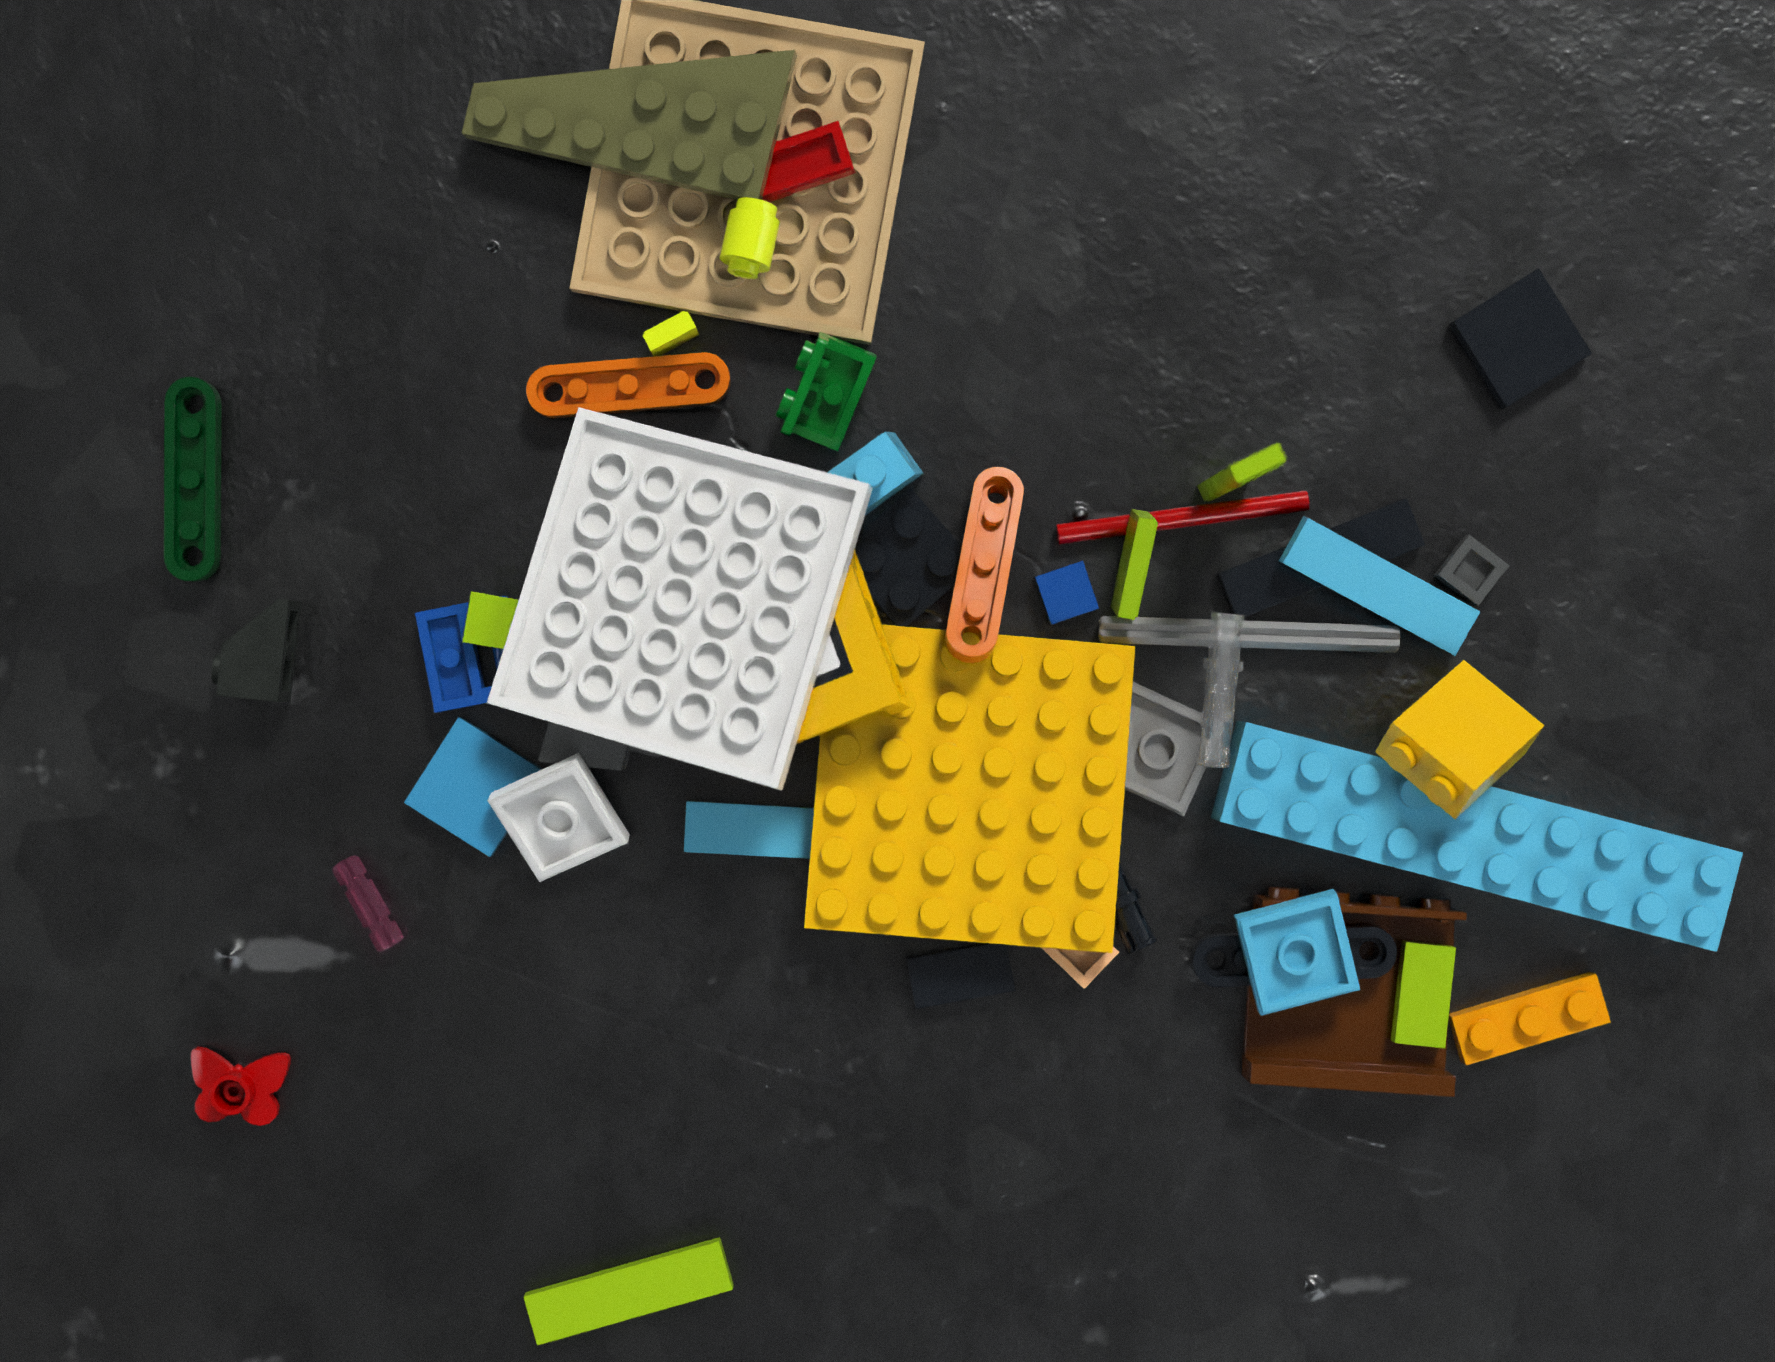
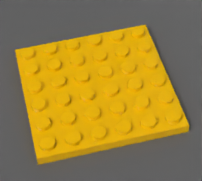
M882 625L911 708L893 715L882 710L820 735L804 928L1113 953L1135 646L998 634L995 648L988 658L977 663H966L956 659L948 651L945 644L946 630ZM972 632L964 633L961 636L962 640L968 645H975L980 642L979 637Z

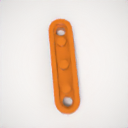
M707 352L543 366L530 376L526 386V395L530 405L538 413L548 418L576 417L578 407L603 414L709 406L720 402L727 395L731 385V376L725 362L717 355ZM703 372H710L715 376V383L709 389H701L697 386V377ZM554 384L562 386L563 396L556 402L548 401L546 398L547 389Z
M991 467L981 472L974 482L945 632V644L948 651L953 657L966 663H977L988 658L995 648L999 634L1024 495L1021 479L1016 473L1004 467ZM999 493L1005 498V501L999 504L993 503L989 500L988 495ZM972 632L979 637L980 642L975 645H968L962 640L961 636L964 633Z

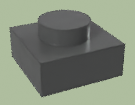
M1469 534L1463 536L1434 576L1472 606H1479L1510 565Z

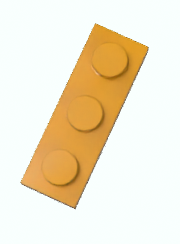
M1591 971L1449 1013L1448 1019L1460 1062L1466 1066L1611 1023L1598 976Z

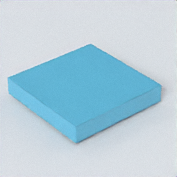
M1334 889L1234 915L1257 1011L1260 1016L1360 990L1338 894Z

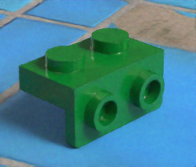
M821 331L815 344L806 340L794 368L803 372L796 391L786 388L776 413V417L784 420L780 433L789 437L791 433H794L838 451L877 355Z

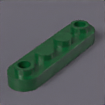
M184 377L175 381L167 390L164 402V562L173 576L190 582H200L210 578L217 571L221 560L222 404L216 388L196 377ZM201 396L203 408L198 413L192 414L189 409V403L192 398ZM198 547L202 552V560L198 565L193 566L188 560V555L193 548Z

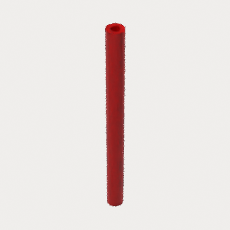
M1305 490L1151 511L1149 513L1158 522L1156 531L1308 511L1309 496ZM1130 514L1056 524L1058 544L1126 535Z

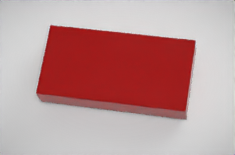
M839 120L776 142L762 200L772 202L855 174Z

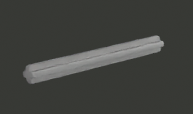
M1103 616L1099 619L1098 638L1102 643L1395 653L1399 650L1400 629L1392 625L1136 617L1135 620L1117 616Z

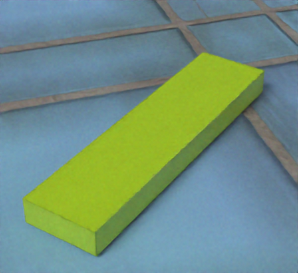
M1278 442L1230 465L1198 484L1197 487L1203 500L1210 502L1284 465V461L1287 459Z
M718 1237L528 1291L523 1298L538 1346L731 1291L734 1284L721 1238Z

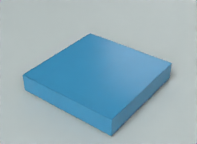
M458 717L404 803L491 857L508 832L488 803L490 794L543 768L468 720Z

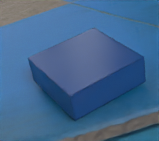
M1083 561L1034 577L1050 625L1099 609Z

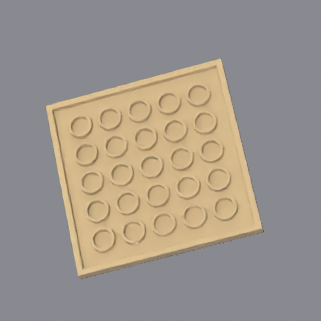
M621 0L609 69L795 50L797 58L777 141L839 120L855 174L769 202L777 207L776 218L780 221L770 271L759 273L756 279H746L730 274L727 271L728 265L719 259L729 211L736 208L737 200L591 167L570 283L571 291L816 336L821 331L840 340L871 345L925 41L697 0Z

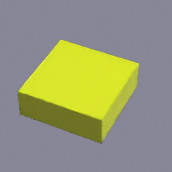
M682 311L648 329L642 336L654 356H661L700 334L688 311Z

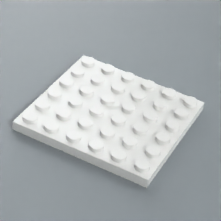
M578 407L487 703L783 790L873 488L865 482Z

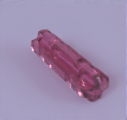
M354 855L337 863L332 868L333 874L340 886L345 885L348 891L345 892V895L363 927L369 926L372 932L369 934V937L378 951H384L399 943L403 939V934L395 920L390 922L388 915L391 913L372 879L367 880L364 876L367 870L360 858Z

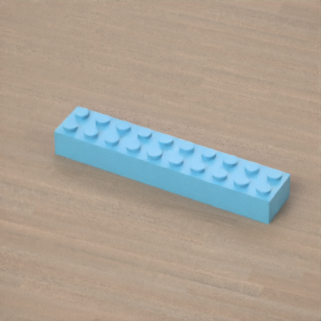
M1236 721L1211 818L1219 822L1715 952L1718 951L1743 852L1492 786L1459 817L1454 819L1440 806L1435 805L1427 795L1402 774L1392 769L1382 757L1242 721Z

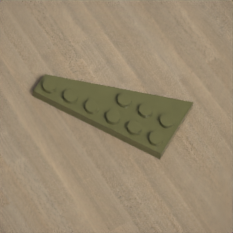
M795 50L473 83L462 134L471 140L735 200L742 197L762 200L797 54Z

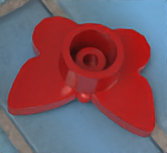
M200 1046L194 1048L191 1052L193 1079L196 1085L203 1090L195 1102V1112L198 1117L206 1122H217L224 1119L227 1115L240 1113L243 1119L250 1124L257 1126L270 1124L279 1115L280 1110L278 1100L272 1093L278 1091L286 1080L291 1064L290 1054L286 1052L270 1054L243 1067L240 1064L233 1066L227 1059L210 1049Z

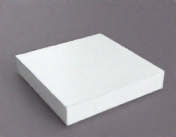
M580 753L492 792L488 798V803L539 882L627 844L629 840V832Z

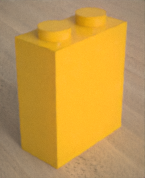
M1463 660L1392 722L1375 752L1392 769L1402 774L1427 795L1435 805L1440 806L1451 817L1456 819L1525 755L1545 725Z

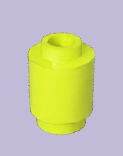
M742 197L737 199L736 208L729 211L719 259L728 265L727 271L730 274L746 279H756L759 273L770 271L780 221L776 218L777 207L756 198Z

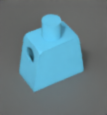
M895 432L882 433L827 472L870 484L873 490L865 516L924 474Z

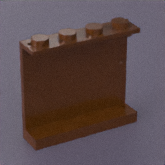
M1269 887L1268 895H1253V910L1299 898V889ZM1336 891L1345 926L1372 925L1386 931L1393 938L1397 948V957L1393 967L1383 976L1358 979L1359 991L1260 1016L1257 1011L1252 987L1247 986L1241 1075L1250 1084L1455 1097L1456 1076L1445 1070L1447 1037L1444 1049L1397 1044L1391 1041L1401 941L1453 946L1455 920H1466L1467 913L1451 908V899L1420 897L1419 905L1400 904L1401 896L1370 893L1369 902L1349 901V892ZM1367 941L1360 946L1359 955L1362 959H1368L1374 954V944L1371 941Z

